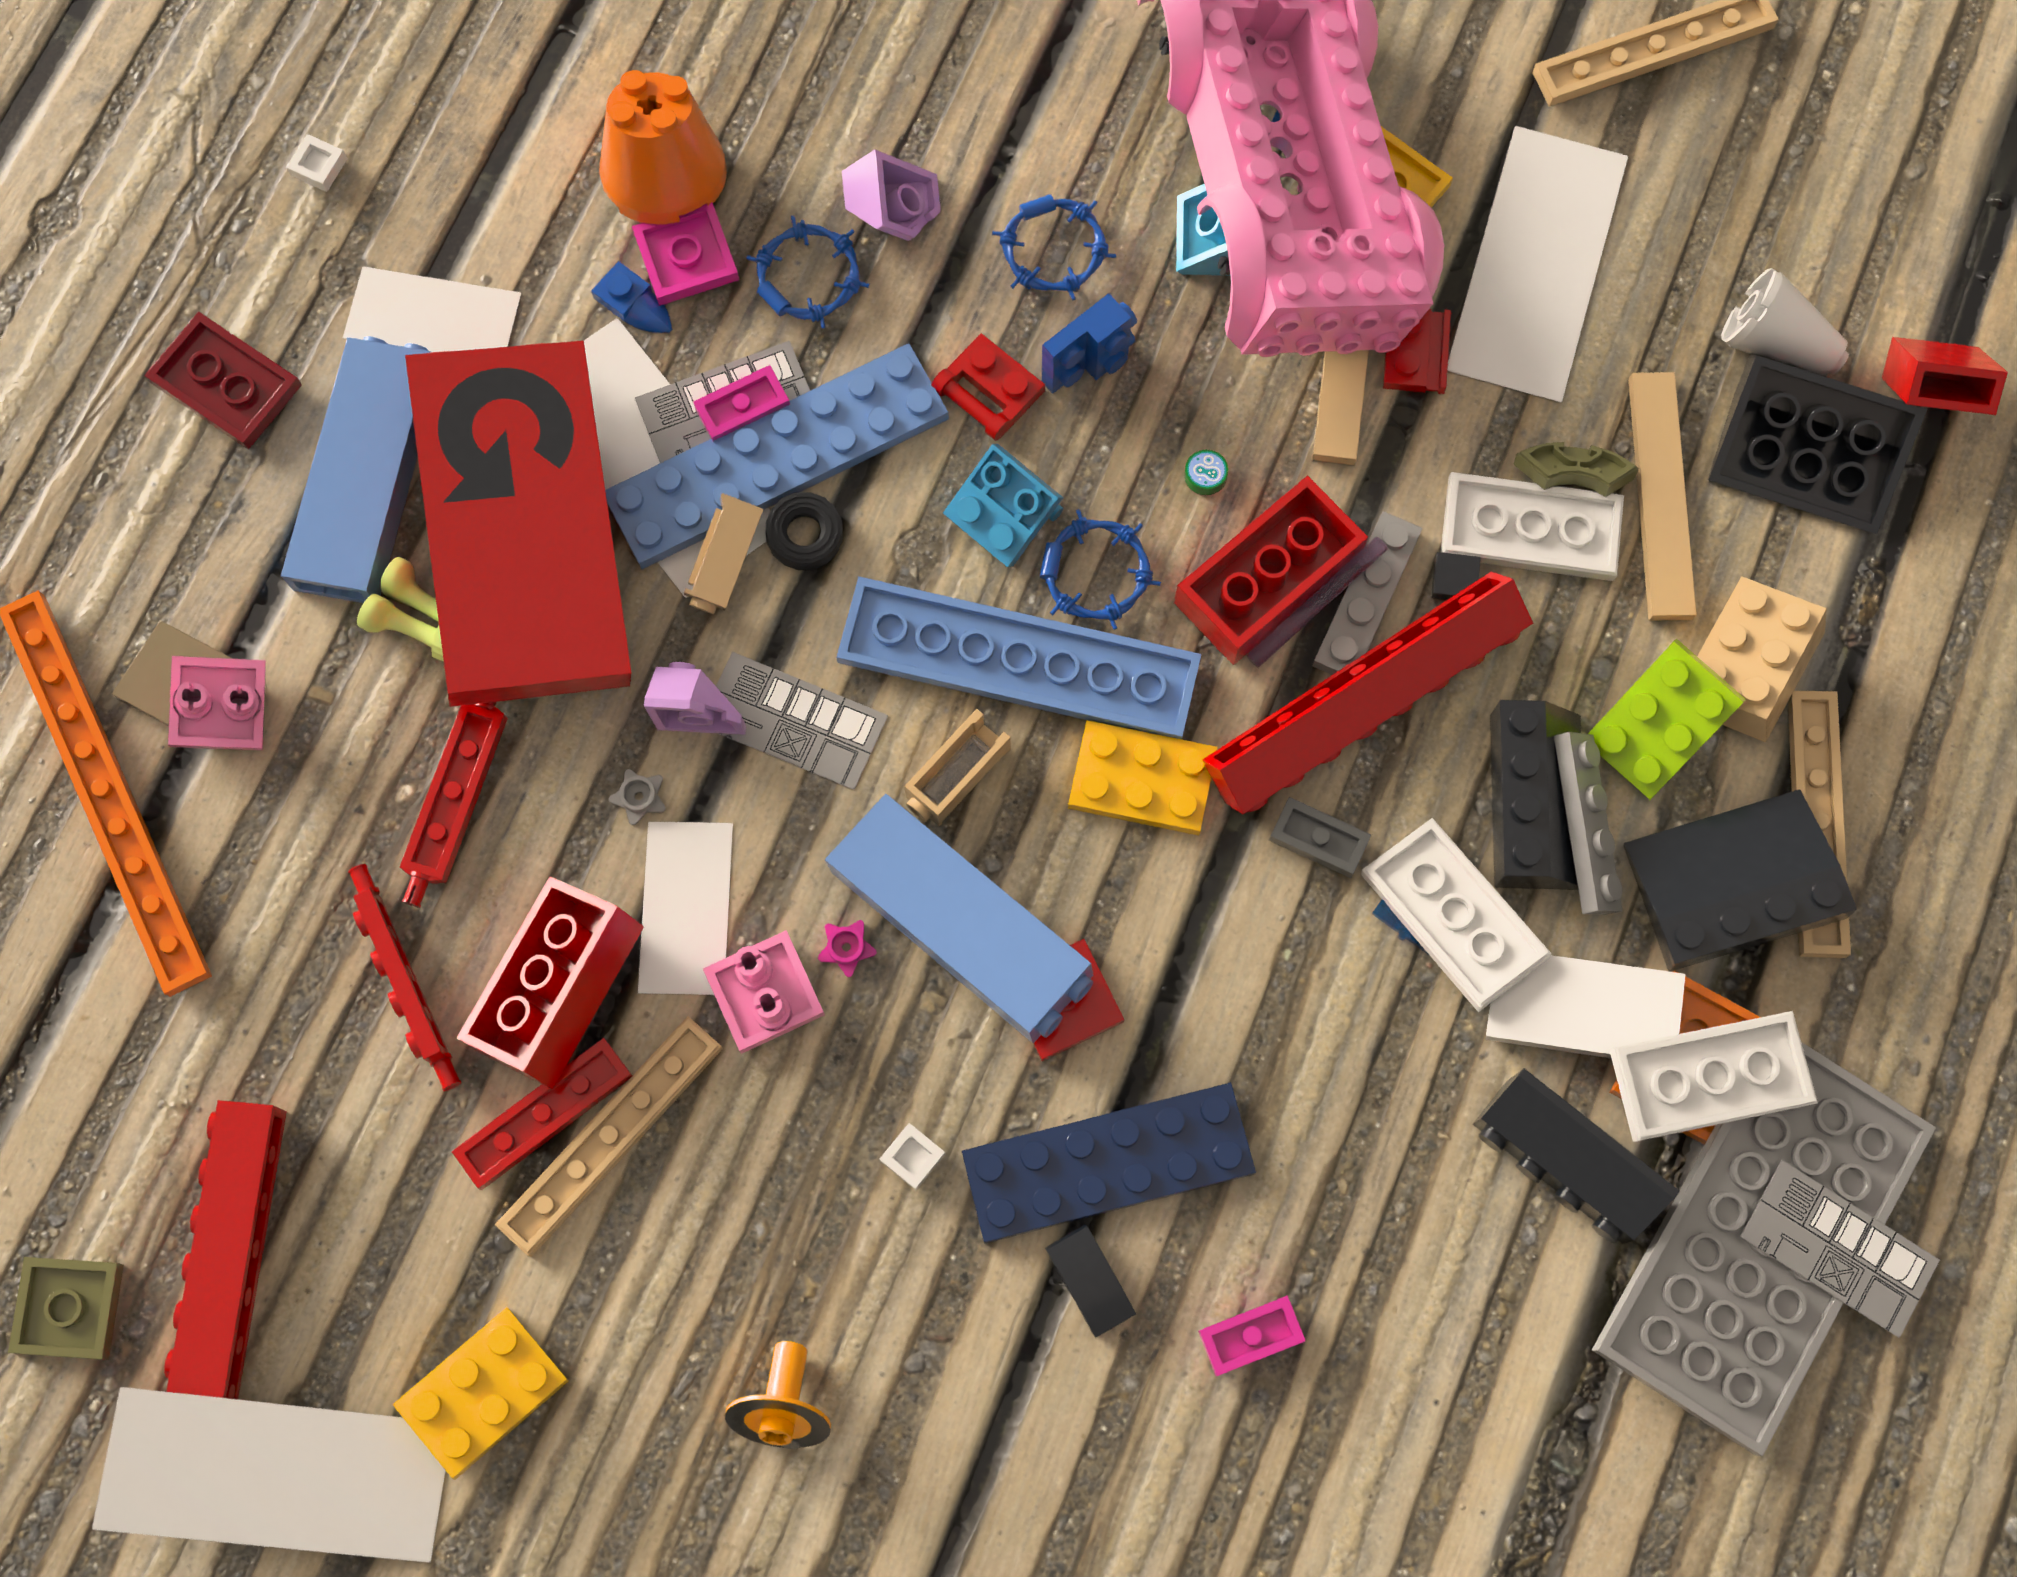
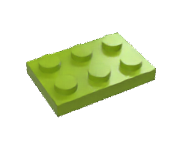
M1676 639L1588 734L1594 735V741L1598 746L1600 756L1651 800L1746 699Z

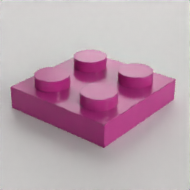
M712 202L709 206L704 204L690 213L679 216L680 222L640 223L632 226L659 306L739 280L735 263Z

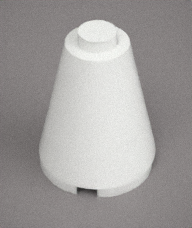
M1772 268L1763 272L1744 294L1749 298L1741 309L1735 306L1722 331L1721 339L1729 347L1822 376H1826L1828 373L1836 374L1843 367L1849 356V353L1845 351L1847 340L1781 272H1777Z

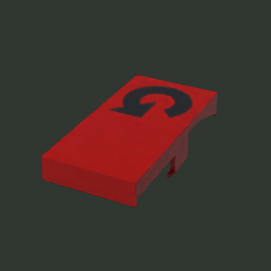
M584 340L405 355L449 707L630 687L632 672Z

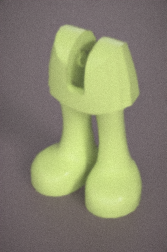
M401 557L394 558L386 567L381 578L383 594L396 602L413 607L439 622L436 598L427 594L416 583L415 571L411 562ZM372 594L365 600L357 617V625L370 633L394 630L406 634L432 648V657L444 662L439 626L436 628L411 617L378 594Z

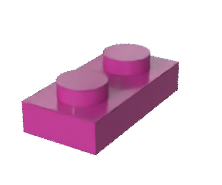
M768 365L693 401V404L710 438L715 441L790 405V401L771 365Z
M1288 1296L1198 1331L1215 1376L1227 1373L1306 1341Z

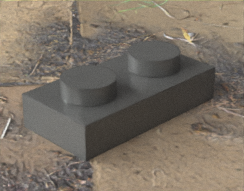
M1289 797L1269 841L1346 877L1352 878L1371 834Z

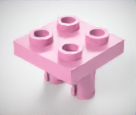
M172 656L168 746L263 750L266 660Z
M787 930L753 946L743 947L736 954L703 968L741 1054L825 1015Z

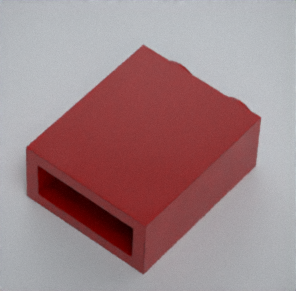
M1892 337L1882 379L1907 405L1996 415L2008 372L1979 347Z

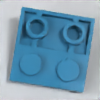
M992 444L943 514L1006 567H1013L1048 518L1051 521H1055L1060 516L1063 507L1059 503L1063 497L999 444Z

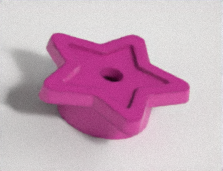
M858 920L848 927H838L828 923L825 925L828 942L818 955V960L826 963H838L847 977H851L858 961L874 957L877 951L863 939L864 922L862 920ZM845 943L851 945V949L849 951H844L842 949V946Z

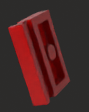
M1429 309L1396 349L1385 352L1383 389L1415 392L1435 391L1438 394H1445L1451 310H1444L1443 313L1432 312V309Z

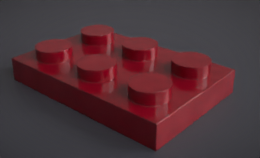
M199 311L144 375L152 385L248 450L302 386V383L296 376Z

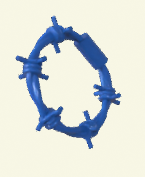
M1048 194L1019 205L1020 212L1010 220L1005 230L1002 232L992 231V235L1000 236L999 242L1002 245L1005 258L1017 277L1010 286L1012 289L1020 283L1027 287L1028 290L1034 288L1038 290L1067 291L1071 299L1075 300L1076 297L1073 292L1080 289V285L1099 268L1103 259L1106 257L1116 258V254L1108 253L1109 246L1106 243L1104 233L1091 212L1097 205V201L1094 200L1088 206L1084 202L1078 203L1069 199L1054 200L1052 195ZM1056 207H1060L1073 212L1067 219L1069 223L1077 217L1080 221H1087L1093 227L1095 242H1084V247L1092 248L1091 255L1093 258L1088 269L1080 275L1076 276L1072 268L1068 267L1070 275L1064 277L1061 282L1050 283L1035 277L1041 270L1039 266L1033 273L1024 268L1023 265L1019 266L1014 260L1013 247H1024L1025 242L1016 241V230L1022 218L1024 221L1052 212L1056 210Z
M793 215L791 216L793 227L776 236L766 245H763L762 249L758 251L756 258L747 255L746 259L757 263L759 279L757 293L779 316L787 313L795 318L811 320L812 322L820 320L821 328L824 329L825 316L848 302L853 294L858 293L860 286L869 288L870 284L859 280L856 254L852 247L853 242L849 238L855 233L853 229L841 235L819 225L805 224L804 220L796 224L795 216ZM807 235L828 237L834 242V247L838 250L832 257L836 258L839 254L845 253L851 263L850 273L845 278L844 284L834 282V286L843 288V291L830 305L822 307L821 304L812 305L811 298H807L809 309L791 308L788 300L770 281L765 280L767 268L771 266L772 260L782 261V257L775 256L773 253L785 239L795 237V241H799V238H804L805 246H808Z
M1078 509L1076 513L1079 519H1076V521L1072 520L1071 525L1061 531L1054 542H1048L1045 545L1040 578L1046 581L1050 593L1057 603L1050 614L1053 616L1060 609L1064 614H1072L1081 618L1109 619L1113 630H1116L1115 620L1121 619L1122 614L1132 608L1148 585L1160 586L1161 582L1152 580L1153 572L1150 570L1148 557L1143 550L1139 538L1136 536L1137 532L1143 527L1141 523L1133 530L1129 525L1124 526L1113 521L1086 520V517H1083L1080 509ZM1103 528L1118 535L1111 543L1113 546L1121 539L1122 542L1126 545L1130 544L1137 551L1139 569L1128 568L1127 570L1128 573L1136 574L1135 582L1137 584L1133 594L1118 604L1114 594L1109 595L1112 601L1110 605H1106L1105 609L1091 611L1075 604L1082 596L1081 593H1078L1072 599L1068 594L1061 593L1055 586L1054 581L1057 580L1063 549L1061 544L1072 536H1077L1081 545L1084 543L1081 535L1087 534L1090 529Z

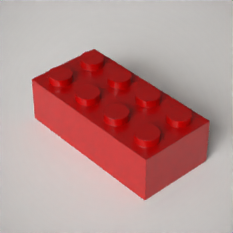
M1307 475L1179 583L1176 589L1174 604L1234 666L1360 558L1368 536Z
M549 877L456 1039L486 1057L553 1090L644 926L618 906L553 877Z

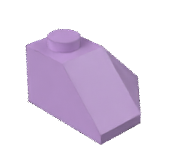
M873 150L842 171L845 209L877 230L909 241L922 230L921 228L927 222L934 219L941 212L937 174L878 150Z
M672 662L669 664V667L655 668L645 696L644 707L657 730L745 735L746 725L741 714L701 669H695V665L685 662Z

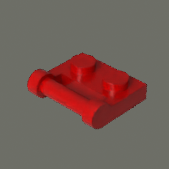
M982 333L948 368L941 370L931 383V386L936 389L940 397L946 395L986 428L985 433L994 441L999 440L1045 392V384ZM962 378L966 379L1002 408L1003 411L995 414L959 385L958 382Z

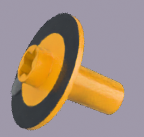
M782 1341L775 1345L766 1395L742 1397L731 1402L726 1408L725 1421L733 1431L751 1441L787 1449L814 1446L822 1443L829 1437L831 1422L828 1417L814 1406L799 1401L808 1352L807 1348L802 1344L792 1341Z

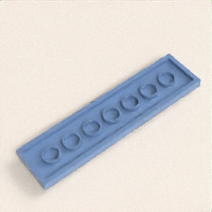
M908 343L790 400V405L715 441L712 439L707 440L606 489L607 505L642 570L704 540L716 508L722 510L720 502L722 493L765 510L788 495L804 491L948 420L949 412L936 389L931 386L932 382Z
M858 576L836 658L838 663L1084 720L1182 739L1202 654Z

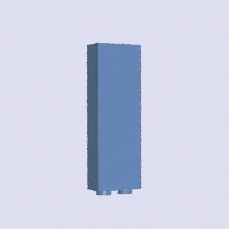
M366 336L363 340L347 337L281 577L293 591L364 603L372 594L381 595V578L391 558L418 457L405 355L431 352L427 348L413 343H407L404 347L391 345L382 339L372 336Z
M886 793L824 859L833 875L1032 1043L1040 1035L1044 1038L1048 1037L1060 1024L1063 1018L1060 1014L1061 1011L1071 1000L1075 1003L1079 1002L1093 985L1091 980L1094 975L1092 965L1086 958Z

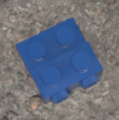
M1108 293L1042 344V382L1052 394L1062 386L1068 388L1075 384L1084 374V369L1097 380L1106 372L1109 374L1115 373L1126 363L1129 347L1135 343L1131 327L1137 324V318L1131 308L1123 302L1119 304Z

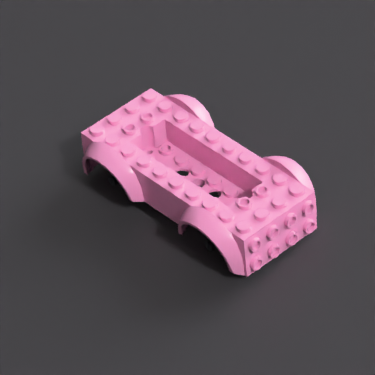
M1137 0V1H1138V5H1141V4H1143V3H1146L1147 1H1154V0ZM1160 0L1164 10L1168 37H1161L1159 49L1161 50V55H1170V77L1167 98L1169 104L1187 116L1208 194L1198 205V214L1201 215L1211 208L1214 209L1220 220L1228 250V257L1221 256L1218 262L1220 275H1231L1230 307L1225 323L1227 337L1241 350L1242 355L1259 354L1262 357H1271L1279 353H1299L1300 355L1307 356L1326 351L1349 354L1357 350H1375L1378 353H1385L1396 349L1433 305L1432 297L1438 287L1443 269L1444 241L1441 225L1434 210L1415 192L1400 187L1397 183L1367 82L1378 43V22L1372 1ZM1268 104L1275 107L1280 114V120L1278 122H1270L1266 116L1262 115L1260 105ZM1271 147L1280 149L1286 158H1280L1276 152L1272 151ZM1288 176L1295 179L1299 183L1297 186L1299 194L1291 195L1288 190L1282 187L1280 178Z

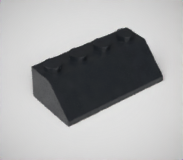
M1500 700L1490 715L1494 888L1579 890L1554 736L1567 732L1581 733V715L1547 701Z
M1525 1068L1504 1083L1473 1123L1481 1131L1478 1136L1486 1145L1500 1153L1503 1149L1518 1160L1516 1167L1525 1176L1537 1183L1542 1179L1556 1191L1554 1197L1560 1204L1574 1213L1581 1210L1594 1221L1592 1228L1611 1243L1615 1244L1619 1241L1625 1244L1634 1241L1680 1192Z

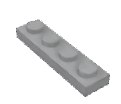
M1382 511L1313 662V667L1333 675L1367 653L1420 536L1422 527Z
M1574 732L1554 736L1582 914L1607 915L1622 912L1620 899L1622 897V885L1616 874L1613 856L1615 842L1608 826L1606 814L1608 800L1601 783L1599 771L1600 752L1594 741V735Z

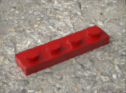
M603 1038L566 1065L553 1090L541 1084L451 1152L479 1190H483L626 1083L633 1075L608 1041Z

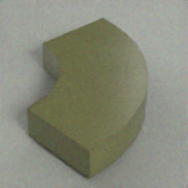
M1564 442L1545 443L1527 448L1517 453L1514 465L1544 490L1556 485L1575 484L1590 488L1604 497L1634 480L1639 470L1629 460L1609 450L1593 445L1590 446V449L1565 447Z

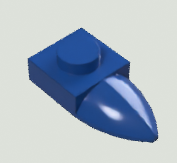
M618 261L591 290L596 301L627 324L647 332L670 333L672 331L668 311L664 305L659 306L651 285Z

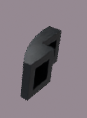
M1086 1224L1045 1247L1064 1285L1073 1297L1095 1338L1136 1315L1122 1286Z

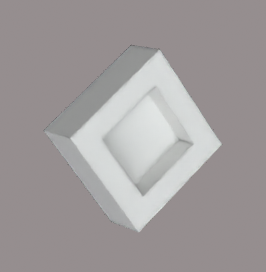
M307 134L286 168L292 177L327 192L348 158L344 150Z
M908 1123L879 1160L913 1189L917 1190L946 1154L913 1125Z

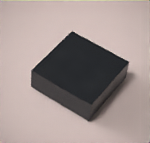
M1437 552L1434 558L1431 598L1448 600L1479 580L1481 557Z

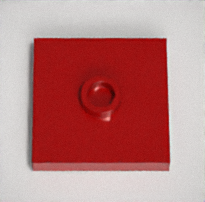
M1085 939L1079 940L1070 946L1091 963L1094 974L1091 978L1093 985L1079 1002L1075 1003L1071 1000L1061 1011L1060 1014L1063 1018L1058 1027L1048 1037L1044 1038L1040 1035L1033 1043L1042 1062L1124 1023L1125 1019Z

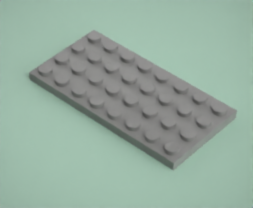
M1802 1043L1818 1103L1715 1125L1684 1181L1680 1192L1673 1201L1592 1348V1351L1744 1449L1756 1456L1762 1457L1838 1315L1843 1302L1740 1237L1781 1160L1885 1225L1936 1129L1927 1121Z

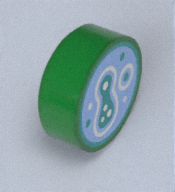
M1200 450L1189 457L1186 462L1184 477L1187 486L1193 492L1200 495H1212L1219 492L1225 486L1228 476V464L1221 454L1213 450Z

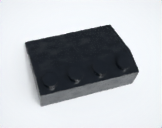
M1749 354L1729 409L1708 480L1877 534L1927 409L1915 405H1907L1904 401L1762 356Z
M1800 789L1623 844L1668 972L1847 919L1857 910L1842 868Z

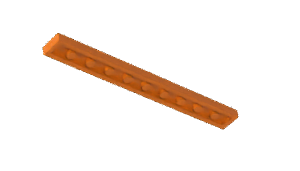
M37 590L1 607L0 617L163 993L171 997L212 977L45 595Z

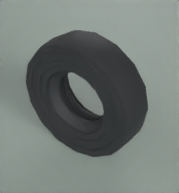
M797 492L782 498L772 507L765 523L766 542L772 555L783 565L796 570H814L826 565L838 553L843 540L842 520L836 507L825 497L811 492ZM799 517L812 518L819 523L821 535L811 545H797L790 540L787 534L789 524Z

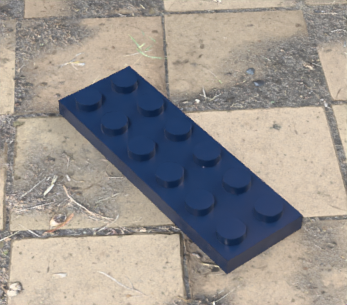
M1231 1082L962 1150L984 1244L1255 1175L1256 1173Z

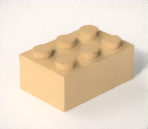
M1741 576L1697 656L1746 699L1722 725L1763 742L1768 740L1825 634L1827 608Z

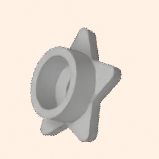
M627 769L620 790L611 795L608 800L614 805L625 808L629 823L636 825L646 813H663L665 811V805L657 795L663 782V777L655 775L646 778ZM637 793L643 794V798L641 800L635 799V795Z

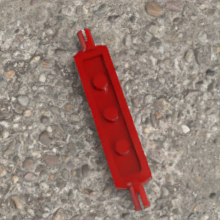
M497 702L460 706L399 866L411 877L402 902L407 905L420 908L428 884H446L508 720L505 714L495 707Z
M366 864L354 866L348 871L358 892L353 898L359 910L353 913V917L361 934L364 937L370 935L376 950L371 952L370 956L377 972L381 977L388 976L394 990L388 993L392 1008L399 1018L405 1016L411 1032L405 1034L407 1043L417 1059L423 1057L431 1067H434L443 1091L456 1088L462 1082L459 1080L452 1064V1055L448 1052L387 909L379 895L380 890L378 887H375Z

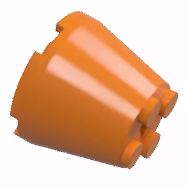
M631 70L623 74L620 79L621 83L611 92L606 106L599 167L603 189L611 201L618 206L619 212L632 220L647 224H672L680 222L679 216L690 213L704 204L709 206L721 194L727 178L723 148L688 89L685 79L664 73H643L639 70Z

